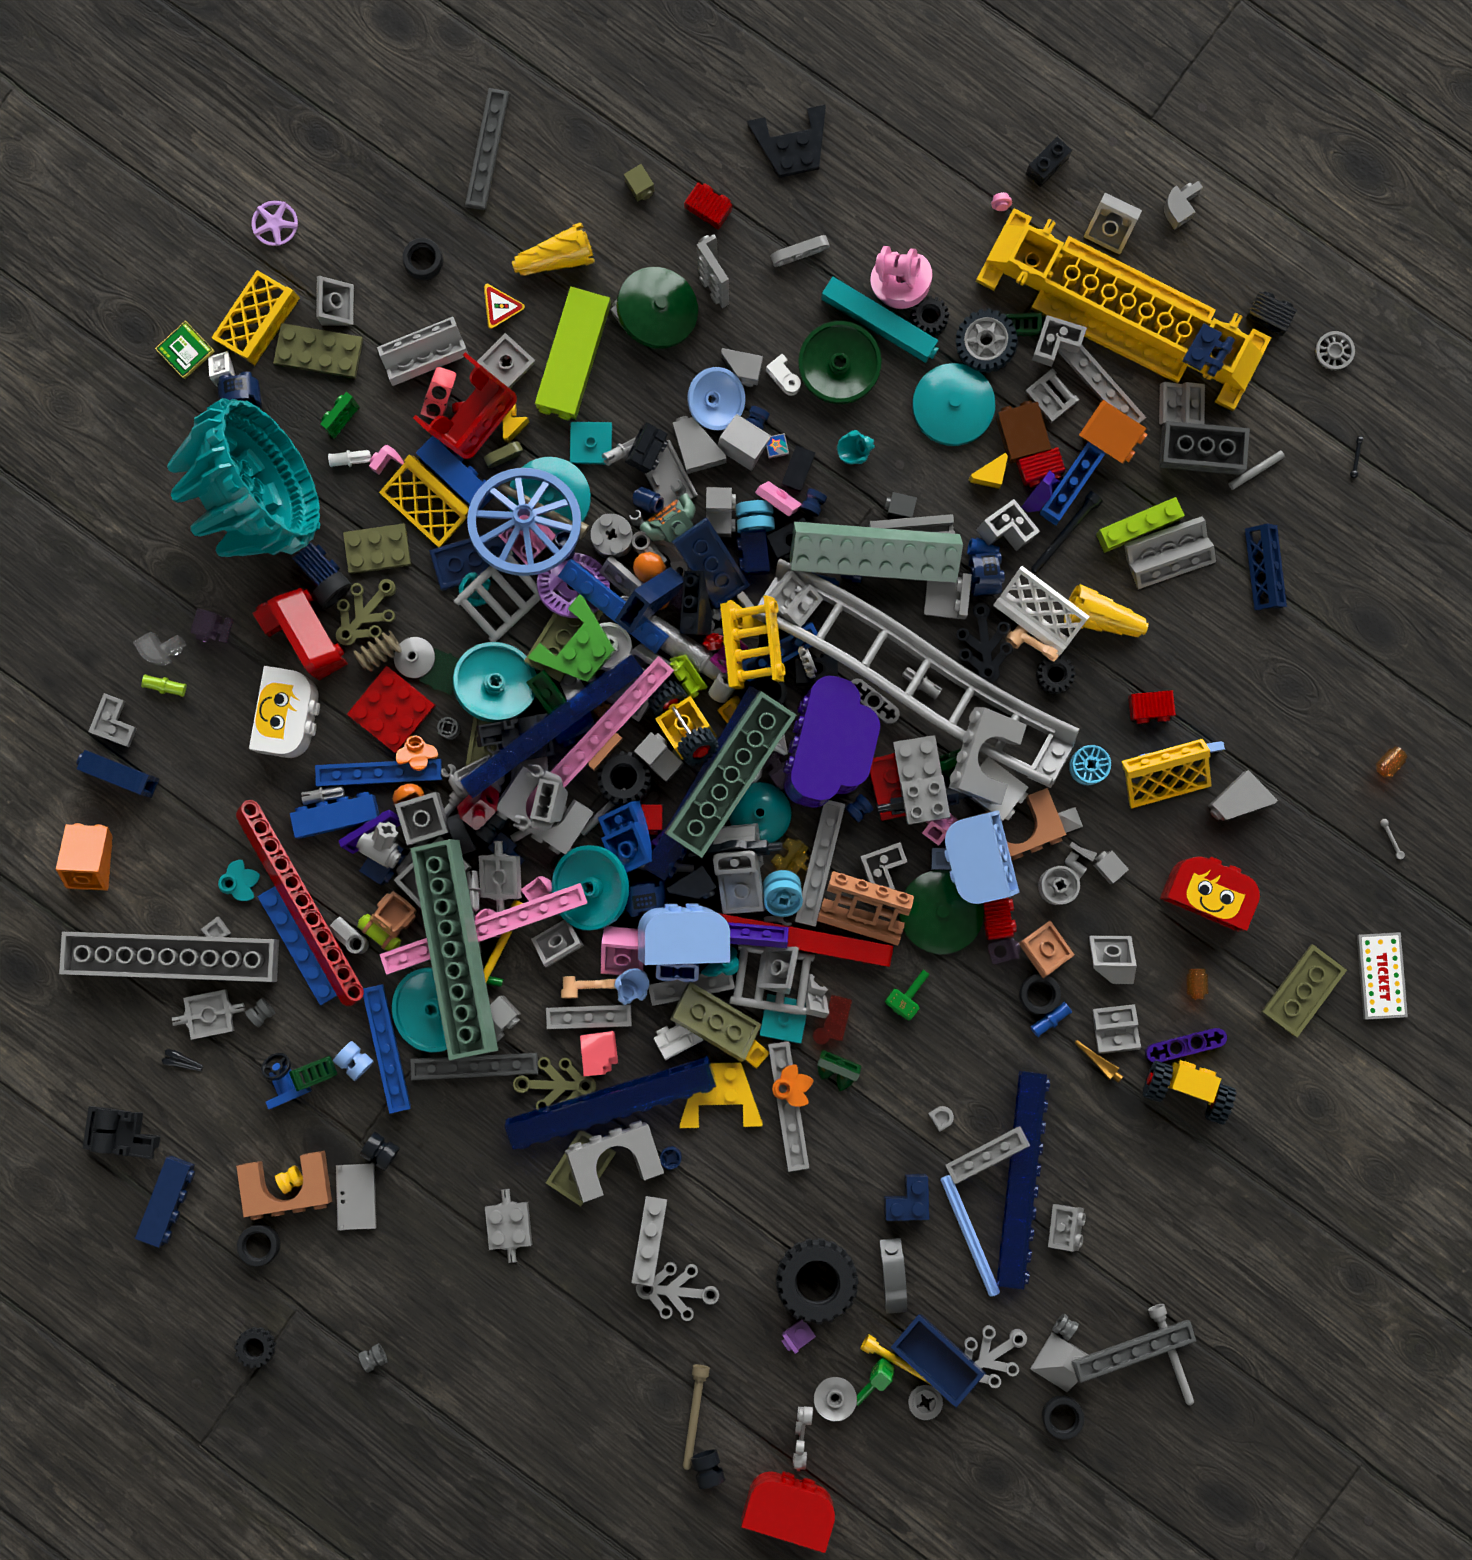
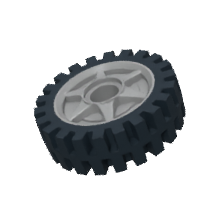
M983 309L978 310L977 313H971L959 325L956 334L957 352L965 365L980 373L999 371L1001 367L1004 368L1008 362L1010 363L1013 355L1016 353L1018 341L1016 329L1012 321L1004 313L1001 314L1000 311H992V309H987L986 311H983ZM985 337H990L992 342L989 345H983L981 340Z

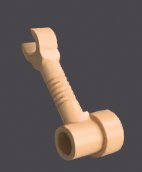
M1020 625L1013 632L1010 631L1005 637L1006 642L1012 644L1016 649L1025 642L1042 652L1044 656L1053 662L1059 657L1056 654L1058 650L1034 639Z
M575 976L563 977L561 998H578V989H616L614 986L616 979L576 981Z

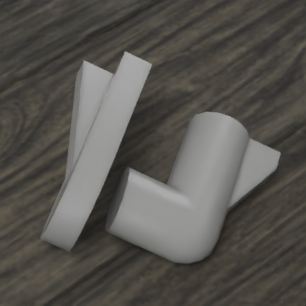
M1073 842L1069 845L1092 862L1097 855L1096 852L1081 848ZM1071 851L1065 860V864L1077 874L1080 880L1087 867L1077 862L1076 860L1080 855Z

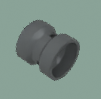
M451 717L442 718L437 725L438 733L447 740L456 739L461 731L459 723Z
M261 998L256 1002V1006L249 1008L245 1014L259 1028L264 1024L265 1019L271 1018L275 1014V1011L266 1000Z
M379 1343L372 1346L371 1350H364L358 1354L361 1365L367 1373L373 1371L375 1366H382L388 1362L387 1356Z

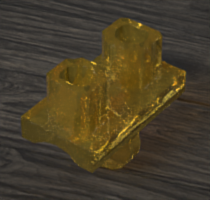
M788 838L783 844V848L789 851L787 856L783 858L777 854L771 860L777 871L787 870L797 874L800 868L806 871L808 867L804 863L808 859L805 855L808 847L799 839L796 841Z

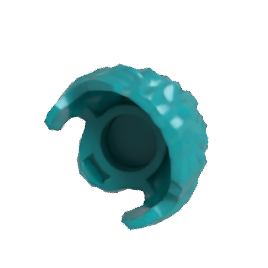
M852 430L842 436L837 445L839 458L848 464H862L866 462L869 453L875 448L874 439L864 436L857 430Z
M471 572L465 575L459 586V594L477 578V573ZM489 578L482 584L487 591L491 586ZM477 591L467 598L474 607L487 603Z

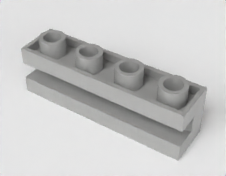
M953 514L870 521L869 527L955 534L953 530Z

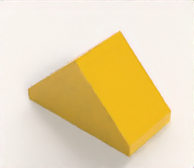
M1004 453L970 475L969 481L974 484L1000 489L1008 455Z

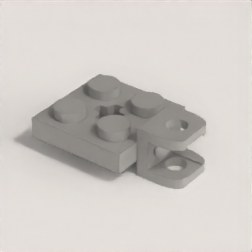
M506 333L477 361L509 388L535 364V360ZM503 358L505 360L511 359V365L503 367L501 360Z

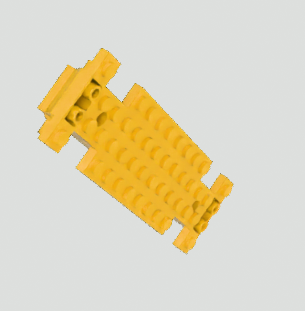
M1013 208L976 279L977 283L994 291L1004 273L1016 279V283L1019 284L1021 282L1020 285L1022 286L1026 284L1040 291L1031 310L1037 313L1042 312L1045 317L1048 315L1087 327L1084 337L1177 384L1188 366L1202 373L1204 378L1207 377L1208 380L1212 378L1224 384L1215 403L1231 411L1235 410L1271 337L1255 329H1252L1249 335L1241 332L1237 327L1243 317L1239 315L1237 318L1238 313H1234L1230 324L1223 323L1215 318L1211 320L1216 309L1068 236L1064 244V242L1050 234L1056 224L1054 221L1051 223L1052 220L1048 219L1044 229H1036L1029 225L1032 219L1031 216ZM1034 259L1037 264L1030 265L1027 260ZM1203 323L1222 332L1219 341L1225 342L1228 336L1235 339L1231 353L1227 354L1223 361L1222 369L1217 371L1214 377L1207 373L1210 367L1206 364L1199 371L1182 362Z

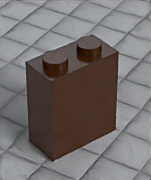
M1025 401L1019 407H1003L997 413L996 420L1005 452L1008 455L1009 464L1017 462L1018 459L1051 450L1038 402Z

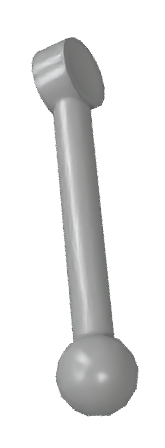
M1382 819L1380 825L1385 828L1396 851L1395 857L1403 859L1405 854L1403 851H1400L1389 829L1388 820Z

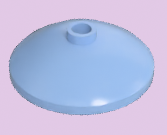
M721 367L707 368L697 374L688 390V406L691 415L704 428L710 430L726 429L736 414L741 416L744 410L745 392L739 378L730 370ZM709 396L712 397L711 403L708 400Z

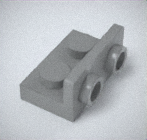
M1053 1204L1048 1247L1072 1252L1079 1251V1247L1083 1244L1081 1229L1086 1220V1215L1083 1213L1084 1208Z

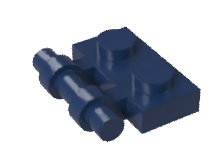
M1203 323L1182 362L1199 371L1206 364L1210 367L1207 373L1214 377L1217 371L1222 369L1223 361L1227 354L1231 353L1235 339L1228 336L1225 342H1221L1219 338L1222 332ZM1214 348L1219 350L1216 358L1210 357Z

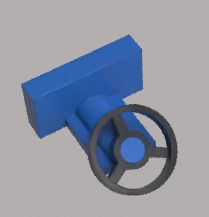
M275 1053L263 1062L262 1074L266 1079L273 1082L278 1094L277 1097L266 1101L268 1109L275 1108L312 1091L310 1087L298 1092L296 1091L289 1074L292 1070L291 1061L287 1055ZM276 1057H283L280 1061H276L272 1065H267L272 1059ZM265 1069L272 1071L269 1073L270 1076L266 1075Z

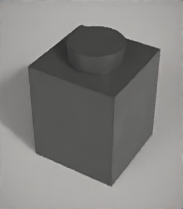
M893 492L891 498L887 497L884 509L888 510L887 516L897 519L912 518L917 497Z

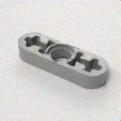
M822 235L772 253L770 257L773 265L778 267L828 249L830 245L826 235Z
M853 679L851 681L856 686L861 684V690L864 693L867 689L870 691L865 696L864 701L860 699L861 705L871 708L878 718L886 724H893L898 720L900 713L895 705L863 680ZM870 696L879 698L880 702L877 707L868 705L867 700ZM883 702L887 704L884 707L887 711L891 709L895 711L893 714L895 716L894 719H886V713L881 710L880 714L877 712Z

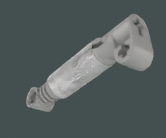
M621 596L626 602L629 599L628 596ZM656 615L651 616L648 620L669 636L660 650L673 658L686 655L698 674L703 673L714 681L709 689L710 697L717 702L725 703L735 689L729 687L728 673H722L710 661L713 653L689 638V636L681 634L680 630L678 631L677 628L671 626L668 622L666 623L663 619ZM717 660L722 666L725 667V665L720 660Z

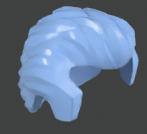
M632 968L619 975L614 984L618 991V1001L622 1002L623 1005L630 1004L636 998L643 1001L647 996L649 988L647 973L638 968Z

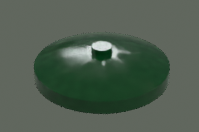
M647 267L634 272L625 280L617 296L616 309L622 327L631 338L647 347L663 349L678 345L689 336L697 322L698 303L693 289L683 277L666 268Z
M834 321L823 324L813 330L802 344L798 360L800 377L806 388L822 401L832 404L855 402L867 395L879 378L881 370L879 347L872 335L859 325L846 321Z
M933 870L924 873L914 879L904 891L907 894L913 895L914 899L909 916L899 913L900 922L905 923L903 930L906 936L922 950L935 954L953 953L969 945L979 933L984 918L983 903L973 904L964 900L959 895L955 883L951 880L950 870Z

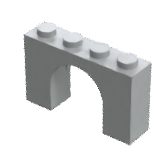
M976 707L970 714V723L963 736V745L956 758L955 770L950 776L951 783L949 788L990 804L1002 805L1008 785L992 779L982 772L978 763L979 749L984 741L991 737L1008 744L1021 745L1027 725L985 707Z
M523 765L520 766L500 796L496 812L504 820L508 818L513 820L515 825L520 824L521 819L515 818L516 815L528 818L526 802L540 777H527L525 773H532V771ZM574 799L564 813L562 820L554 823L549 830L530 829L529 826L527 830L533 833L531 837L536 841L542 843L544 840L550 844L549 849L558 855L562 852L566 855L594 812Z
M636 1121L629 1124L630 1127L627 1129L617 1128L609 1132L610 1135L604 1137L597 1135L590 1138L588 1143L581 1144V1142L569 1146L565 1154L579 1197L583 1203L604 1195L597 1176L596 1164L599 1156L610 1147L623 1146L628 1148L634 1156L640 1177L643 1180L664 1173L647 1123Z

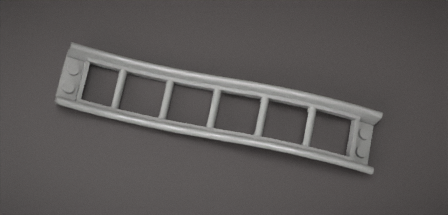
M779 559L776 577L764 596L769 595L784 575L791 571L789 562ZM793 571L805 585L810 584L823 600L834 605L816 636L780 618V615L777 613L779 629L846 665L962 742L966 731L958 727L957 722L974 695L1010 715L1012 719L1022 721L1047 734L1048 737L1032 766L1003 752L1006 743L1000 740L997 741L995 747L984 742L979 751L1028 776L1027 778L1050 788L1054 785L1072 751L1080 730L1079 728L1061 721L994 686L936 649L899 622L855 595L811 572ZM762 597L758 605L764 604V597ZM842 611L849 613L880 632L862 663L824 641L827 633ZM765 613L751 615V617L766 623ZM887 638L923 661L905 692L869 668L875 655ZM930 667L966 690L949 721L913 698L915 690Z

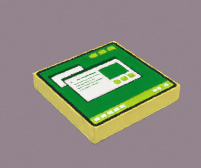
M186 321L155 348L184 379L215 352Z

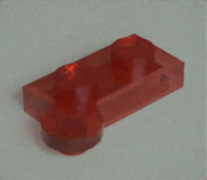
M831 995L828 1006L829 1014L825 1019L824 1027L817 1028L813 1033L816 1043L825 1044L830 1038L843 1040L852 1002L851 999Z

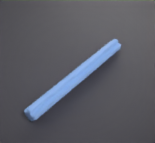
M946 1175L941 1178V1183L990 1297L1000 1293V1290L951 1176Z

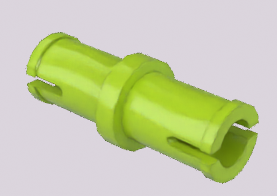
M146 674L143 676L141 684L143 688L158 690L161 694L170 693L184 697L187 688L186 684L169 681L166 677L161 679Z

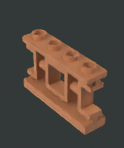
M833 871L827 891L835 893L836 897L834 901L823 899L817 921L898 946L905 923L897 921L896 918L898 913L909 916L914 896ZM842 892H845L854 896L853 898L843 896L841 894ZM857 900L877 906L875 913L855 908ZM838 903L850 906V908L845 909L839 907ZM884 904L890 907H894V910L892 911L889 909L882 908V906ZM883 916L889 918L890 922L878 919V917Z

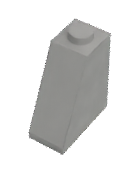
M683 416L677 418L676 422H673V429L687 474L726 463L724 452L693 417Z
M1247 770L1234 780L1208 807L1211 809L1210 813L1215 819L1225 821L1275 804L1278 800Z

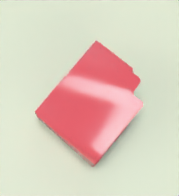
M441 367L435 369L420 414L432 419L444 416L456 379L455 372ZM436 386L443 387L446 390V397L443 399L434 398L432 389ZM427 405H438L440 414L435 416V412H430Z
M615 1031L580 1036L584 1076L605 1075L606 1072H611V1065L618 1063Z

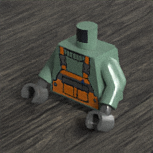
M678 480L680 483L679 488L675 489L672 484L670 486L674 494L680 496L679 499L677 498L659 513L646 520V522H644L639 510H635L637 518L629 515L632 524L640 526L639 529L645 532V535L652 541L664 540L670 543L693 527L691 520L694 517L696 508L689 495L685 494L686 488L680 480Z

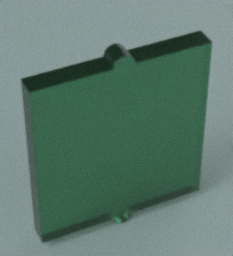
M434 648V665L419 681L433 687L434 690L438 689L451 695L453 692V674L459 659L454 657L452 653L447 654Z

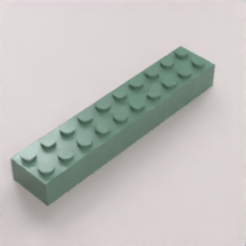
M448 839L410 848L449 1060H455L498 1051L460 840Z

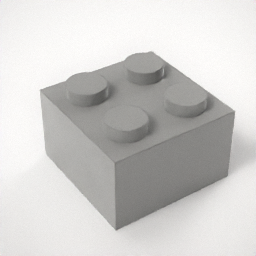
M438 792L395 804L407 845L417 844L450 834L446 814Z

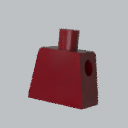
M483 780L457 806L460 818L473 829L478 830L497 811L500 792Z

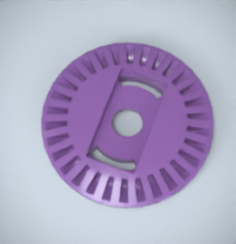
M575 553L571 559L610 589L609 580L599 573L602 565L590 556ZM564 560L557 567L538 574L537 591L541 601L552 612L567 618H578L568 608L579 596V593L575 590H570L567 587V583L558 577L569 561ZM585 598L593 613L597 612L599 609Z

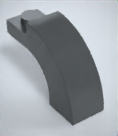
M901 1238L880 1240L886 1314L907 1312L906 1276Z

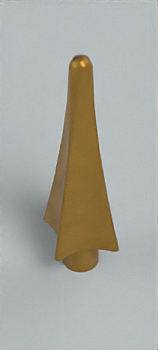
M1079 1040L1075 1041V1044L1096 1064L1108 1080L1113 1078L1118 1083L1123 1078L1118 1072L1119 1068L1094 1053Z

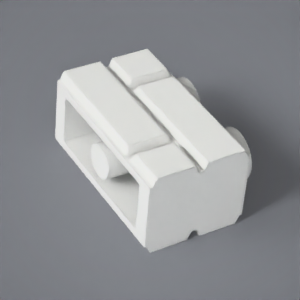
M677 1023L671 1029H668L666 1026L656 1031L658 1036L654 1037L665 1060L703 1041V1039Z

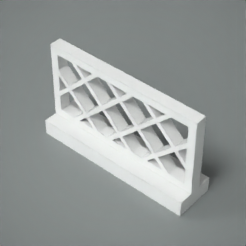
M1023 566L1019 568L993 605L1042 643L1058 650V655L1063 653L1090 617ZM1021 574L1028 579L1029 585H1021L1019 578ZM1031 589L1033 598H1025L1023 590ZM1036 589H1042L1046 597L1038 598ZM1010 590H1017L1019 598L1016 599L1008 592ZM1039 602H1048L1049 611H1041ZM1053 602L1062 604L1063 610H1055ZM1026 603H1034L1036 611L1028 608ZM1070 614L1078 616L1081 619L1080 623H1072ZM1051 615L1053 624L1044 620L1043 616ZM1056 615H1065L1066 623H1058ZM1060 628H1068L1070 636L1067 637L1061 633Z

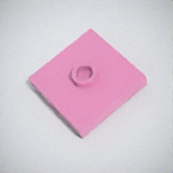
M769 481L760 485L756 490L758 496L787 516H791L800 509V502Z

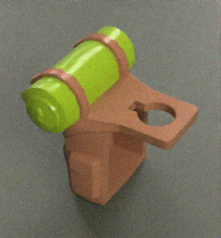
M392 891L390 894L387 893L378 902V909L374 914L362 916L357 925L362 933L368 935L382 946V949L387 951L400 947L401 939L398 938V935L402 929H407L414 921L417 912L407 900Z

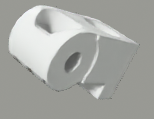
M781 354L766 366V372L785 394L792 396L799 392L801 381L797 375L792 374L785 366L787 358Z

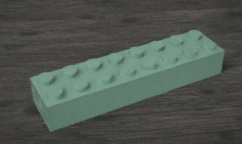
M794 522L789 560L792 571L957 583L963 542L960 534Z
M762 691L758 692L665 834L702 858L797 715Z

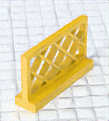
M257 270L211 338L255 366L280 329L281 323H284L300 297L291 288L283 286ZM259 278L265 280L266 287L256 290L255 284ZM276 289L283 291L279 298L272 299L271 291ZM267 292L268 301L258 303L257 295ZM253 296L255 304L245 307V299ZM269 305V313L261 316L259 308ZM256 309L257 318L247 320L246 311ZM242 313L243 321L233 324L235 314ZM258 322L259 328L257 331L249 333L248 325ZM244 326L245 335L236 337L234 328ZM231 330L232 338L226 340L220 338L224 331ZM247 339V346L242 352L238 349L237 342Z
M409 454L404 460L405 463L379 493L434 544L442 547L468 517L469 506L415 456ZM407 468L413 473V482H402V474ZM417 484H425L428 487V496H417ZM403 485H413L414 497H403ZM392 486H399L398 498H392L386 492ZM432 498H440L443 501V510H432ZM414 499V511L407 512L404 509L403 500ZM418 499H428L429 510L418 511ZM443 512L444 524L433 525V513ZM447 512H456L460 516L455 524L447 523ZM429 513L430 525H421L418 514ZM444 527V536L440 541L434 537L433 528Z
M1204 740L1192 741L1122 761L1131 809L1211 787L1210 749ZM1203 759L1198 768L1192 765L1194 761ZM1184 765L1178 773L1172 771L1175 766ZM1190 768L1194 770V773L1188 779L1183 775ZM1163 771L1157 779L1151 776L1154 772ZM1168 774L1174 776L1169 784L1162 782ZM1199 774L1205 776V781L1194 782ZM1143 776L1138 784L1132 782V778ZM1148 779L1154 782L1149 790L1143 788ZM1179 780L1185 782V784L1182 787L1177 789L1174 788L1175 784ZM1159 785L1165 787L1162 793H1153ZM1138 791L1145 793L1141 799L1134 800V796Z

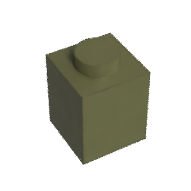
M642 164L624 174L625 183L637 202L641 199L646 200L650 198L653 192H655L654 183Z

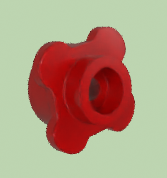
M717 633L709 634L703 639V645L706 646L707 650L720 649L723 647L724 636Z

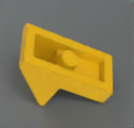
M516 404L503 419V439L505 443H510L529 424L528 417H513L517 415Z

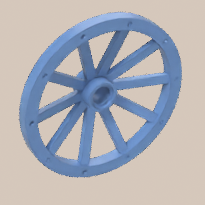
M515 468L491 477L475 493L468 510V532L475 550L490 566L512 575H537L557 567L572 553L580 536L581 512L573 492L559 478L539 469ZM521 479L543 482L530 502L525 504ZM515 480L519 505L516 506L495 488L503 483ZM549 485L565 498L534 509ZM490 493L512 512L479 510L485 497ZM569 506L573 523L569 525L539 517L538 515ZM522 515L529 516L526 520H522L519 517ZM477 518L511 519L479 538L476 528ZM535 523L570 532V536L561 550L555 546ZM514 527L499 558L494 556L484 546V543ZM530 529L549 548L554 556L534 564ZM520 531H523L528 565L506 562Z

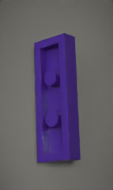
M391 810L382 812L373 820L364 823L363 826L340 839V847L352 854L356 853L359 850L356 848L360 837L364 833L369 834L375 831L376 826L380 822H390L396 826L395 828L400 826L398 815Z
M727 922L730 928V944L787 948L789 927Z

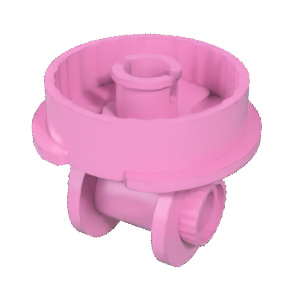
M884 246L881 253L877 255L876 264L871 273L872 290L889 307L896 309L913 307L920 303L929 291L932 282L930 263L923 255L917 254L916 249H910L907 255H899L898 252H891L889 246Z

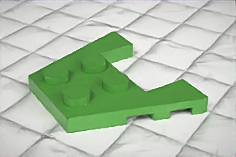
M579 594L568 609L584 622L583 625L557 656L543 644L539 643L528 658L589 683L616 650L597 621L593 611L588 606L585 598Z

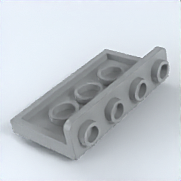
M707 235L701 238L697 244L698 272L701 275L699 279L705 288L708 286L711 290L710 296L714 303H719L724 308L729 305V279L718 263L717 238L715 235L710 237Z

